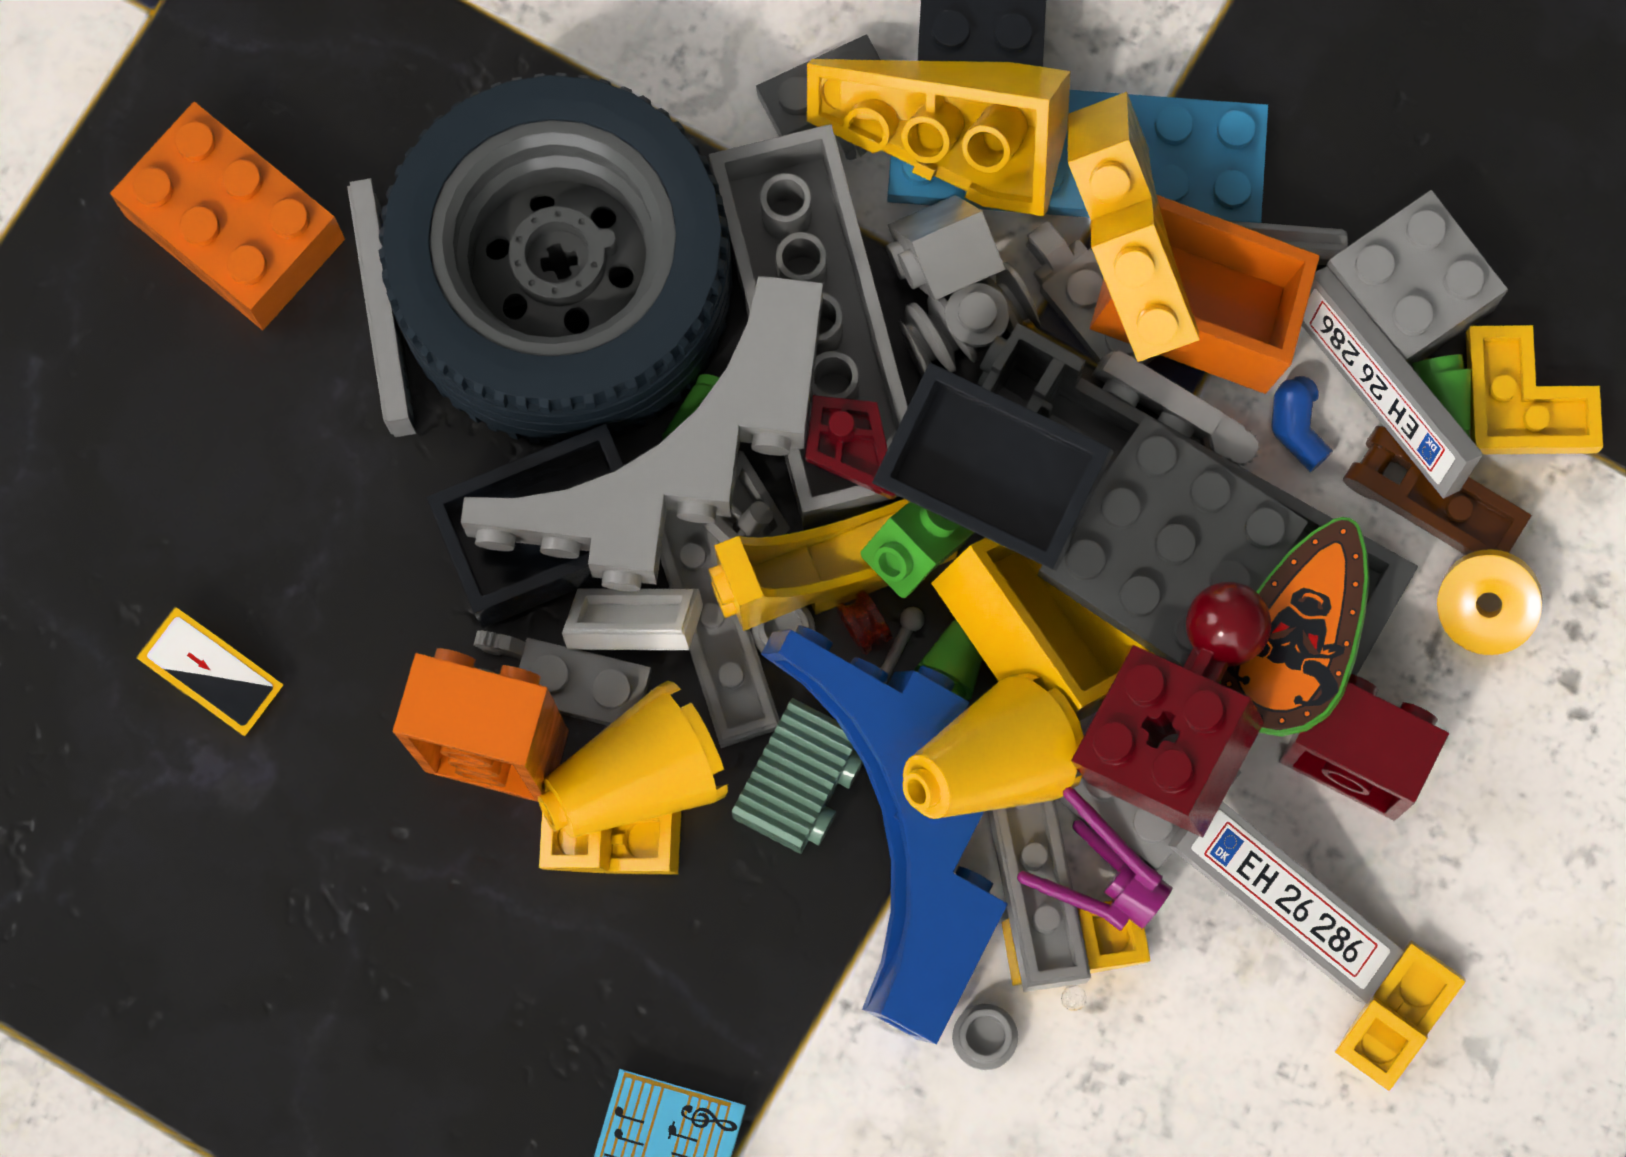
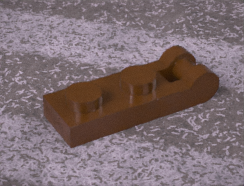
M1376 426L1366 441V446L1369 450L1360 463H1352L1343 478V482L1356 493L1376 500L1465 555L1487 549L1501 550L1509 553L1532 516L1468 477L1460 491L1443 499L1383 426ZM1390 462L1397 463L1408 470L1399 485L1383 476Z

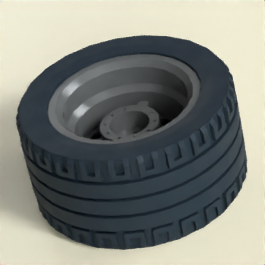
M544 73L535 74L533 78L522 79V77L512 78V81L502 84L500 82L495 83L486 91L481 93L479 91L474 92L463 102L458 101L451 106L452 110L434 119V124L428 130L424 129L419 135L420 141L417 145L410 147L405 153L406 159L403 165H398L395 172L396 182L394 185L389 186L386 193L388 204L382 207L383 227L379 229L378 237L382 248L378 251L383 269L382 279L387 290L386 294L401 331L424 374L435 384L443 397L450 399L452 406L459 411H465L476 423L483 421L487 424L489 430L497 433L501 430L516 440H519L521 437L529 439L530 443L540 444L541 440L551 441L552 445L603 424L607 425L611 436L616 434L619 437L626 434V429L636 425L639 428L646 425V420L653 416L658 418L665 412L664 408L671 402L676 404L681 400V394L685 389L691 390L696 383L698 374L707 369L709 366V355L716 353L719 346L718 340L726 328V315L730 313V296L733 282L728 223L723 198L719 192V184L710 171V165L706 156L700 155L699 145L693 138L689 139L687 137L684 127L678 121L672 122L667 111L662 108H654L651 105V100L644 95L638 97L632 93V89L624 86L621 88L614 87L610 81L602 78L598 81L590 79L587 75L567 77L566 73L546 76ZM547 196L554 200L555 205L553 207L542 208L535 212L531 210L532 202L538 197ZM602 209L609 210L616 216V222L609 228H598L593 222L594 213ZM497 239H503L509 245L508 254L500 260H494L487 256L489 245ZM560 262H566L571 276L558 280L552 266ZM631 272L634 275L632 284L626 288H618L610 282L611 279ZM527 304V311L519 319H509L504 314V309ZM573 310H578L589 320V326L583 333L574 334L566 328L570 312Z

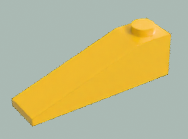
M811 59L807 63V122L817 127L832 124L834 135L871 153L881 150L914 166L912 173L929 181L935 176L966 191L964 198L983 207L1044 216L1048 211L1068 130L1071 71L1013 62Z

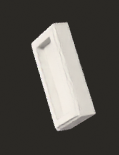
M577 589L562 636L567 649L689 650L703 608V601L699 589H640V591L634 592L613 589Z

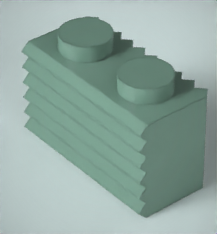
M792 698L732 809L733 819L799 854H802L808 841L819 846L837 812L827 807L838 784L849 789L863 765L862 760L838 722Z

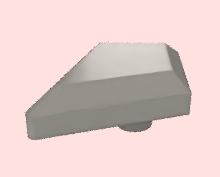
M739 450L731 517L716 515L715 522L705 523L704 527L720 542L739 535L757 538L785 535L790 530L789 525L743 451Z

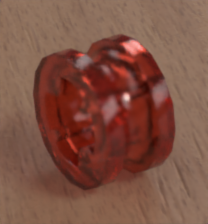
M861 590L856 593L857 600L854 604L846 605L842 602L836 606V610L857 647L864 655L872 652L871 646L873 642L883 640L887 643L893 639V636L875 603L866 591Z

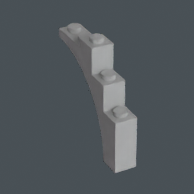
M758 276L747 325L726 370L697 410L659 445L612 473L566 490L519 498L464 497L461 524L467 537L476 538L475 545L497 551L514 550L515 542L541 545L540 552L542 554L557 558H578L580 550L590 551L588 565L591 575L595 578H602L601 585L603 587L634 592L640 591L641 583L657 585L667 509L677 510V517L679 519L695 523H713L716 520V515L731 517L740 442L752 443L751 449L753 451L767 455H788L790 448L805 449L823 304V283Z

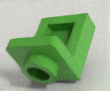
M909 502L887 520L861 550L860 554L867 564L901 598H906L930 572L960 549L975 532L913 502Z

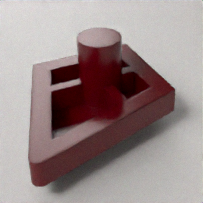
M813 395L806 461L886 498L895 499L896 494L872 483L888 450L878 403Z

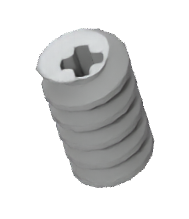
M1003 262L1006 270L996 273V283L991 277L976 282L990 285L1004 296L1009 308V321L1006 329L1010 334L1017 323L1023 325V321L1027 319L1038 329H1041L1035 305L1024 280L1008 262ZM928 296V314L917 303L907 304L904 310L905 325L899 320L905 345L922 377L929 362L932 363V361L937 359L949 372L956 371L955 351L959 349L973 363L979 361L978 347L963 345L949 333L945 323V308L948 301L944 297L934 300Z

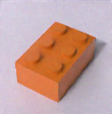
M193 102L110 192V195L126 218L261 330H264L345 240L335 216L196 102Z
M1157 195L1170 246L1199 330L1200 339L1159 355L1266 394L1292 364L1320 255ZM1103 279L1089 329L1130 344L1106 282Z

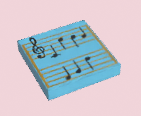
M620 1069L594 1157H732L746 1105Z

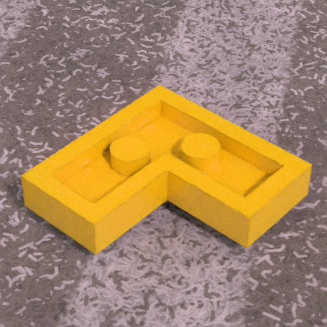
M1533 325L1470 326L1466 331L1467 369H1471L1470 437L1483 455L1587 454L1600 452L1603 448L1600 386H1536Z

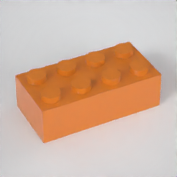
M437 648L434 657L415 653L393 733L426 773L538 802V796L545 793L544 778L560 766L569 730L548 687L539 684L541 676L522 668L502 665L499 674L480 670L474 667L476 659L449 649Z

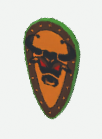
M1335 518L1312 531L1286 554L1257 590V593L1265 601L1271 616V632L1268 642L1254 659L1242 665L1228 667L1219 684L1252 699L1264 721L1259 733L1286 736L1308 731L1329 717L1344 695L1357 657L1369 590V565L1366 545L1361 528L1356 521L1350 518Z

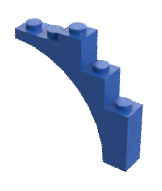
M798 625L795 632L791 629L773 631L761 655L802 683L837 720L862 760L882 810L891 858V911L881 962L862 1010L917 1040L937 1045L1008 903L989 893L993 883L980 874L958 866L956 872L953 873L984 811L939 819H931L924 816L910 805L904 795L903 769L906 761L963 713L969 702L951 692L955 685L951 679L931 668L920 666L918 672L915 670L894 672L887 685L885 681L888 678V674L885 671L857 657H854L851 663H848L829 652L833 645L832 641L810 628Z

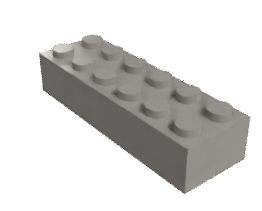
M832 124L709 154L711 173L719 184V192L723 198L731 254L748 318L758 276L823 283V304L805 449L790 448V453L784 455L803 529L851 518L904 499L898 495L895 499L886 498L807 462L805 458L813 395L877 402L887 448H889L908 408Z

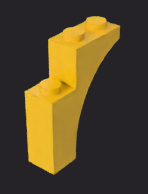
M1124 92L1068 113V165L1091 219V248L1137 362L1199 341V330L1180 278L1159 207L1150 166L1149 147L1128 93Z
M902 499L842 521L805 531L758 538L739 535L714 545L718 565L709 568L708 571L712 579L711 585L724 617L728 618L736 614L742 630L745 631L810 604L817 615L889 586L867 564L860 553L887 520L910 501ZM957 551L943 563L956 559Z

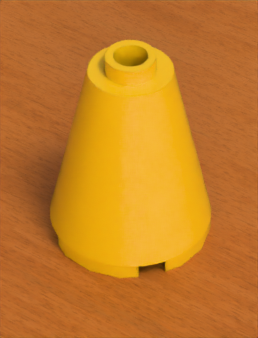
M1031 673L1011 675L1002 679L906 761L903 769V792L907 801L924 816L931 819H939L1048 802L1063 797V791L1066 788H1075L1080 784L1082 775L1076 777L1077 768L1071 760L1084 737L1079 718L1066 697L1057 688L1046 691L1040 685L1033 682V680L1039 677Z
M666 681L656 686L544 778L545 793L538 796V802L545 819L553 831L556 832L564 828L568 835L573 838L712 804L726 797L728 785L716 786L713 777L714 774L724 770L715 744L693 704L689 703L680 708L671 697V694L681 690L676 683Z

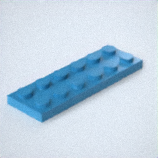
M1070 90L1069 113L1121 93ZM1128 94L1149 147L1150 166L1157 195L1227 221L1261 223L1268 105ZM1067 130L1046 214L1090 218L1068 165ZM891 156L887 202L931 206L957 195L982 210L1007 211L983 207L964 198L966 191L935 176L929 181L912 173L914 166Z

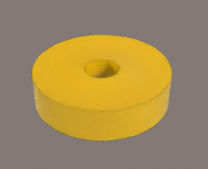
M1487 549L1475 551L1457 560L1446 572L1437 598L1439 620L1448 636L1462 648L1483 655L1503 654L1521 646L1535 631L1542 611V589L1534 571L1519 557L1501 550ZM1484 593H1494L1501 599L1502 606L1496 611H1485L1479 606L1478 598Z

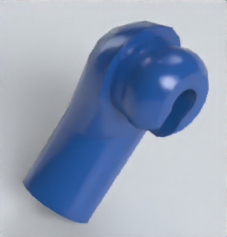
M1296 376L1293 379L1282 382L1274 394L1271 427L1275 437L1311 473L1331 455L1333 450L1310 427L1313 402L1319 398L1317 385L1309 377Z

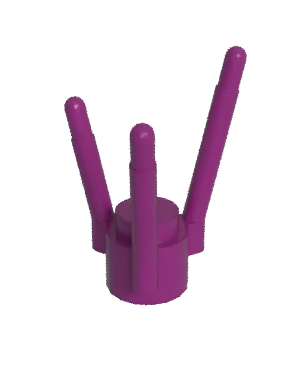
M1073 787L1066 788L1063 791L1064 798L1091 826L1090 828L1083 821L1075 820L1072 824L1073 830L1118 871L1104 890V893L1113 899L1111 904L1109 905L1026 871L1019 872L1017 880L1021 884L1036 889L1043 894L1100 916L1119 931L1124 928L1129 920L1143 929L1164 904L1173 887L1162 880L1163 876L1148 866Z

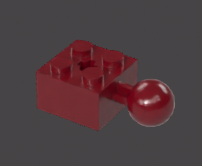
M1237 582L1213 584L1202 590L1192 601L1186 616V632L1193 649L1183 667L1135 645L1132 646L1071 760L1088 784L1202 838L1264 724L1250 697L1219 684L1228 667L1242 665L1254 659L1264 649L1271 632V616L1265 601L1255 590ZM1169 735H1178V738L1174 743L1167 740H1164L1162 743H1160L1165 737Z
M1351 673L1344 695L1329 717L1308 731L1293 734L1279 763L1395 821L1415 804L1449 732L1435 726L1438 719L1429 711L1407 702H1402L1399 708L1377 697L1379 689L1374 684Z

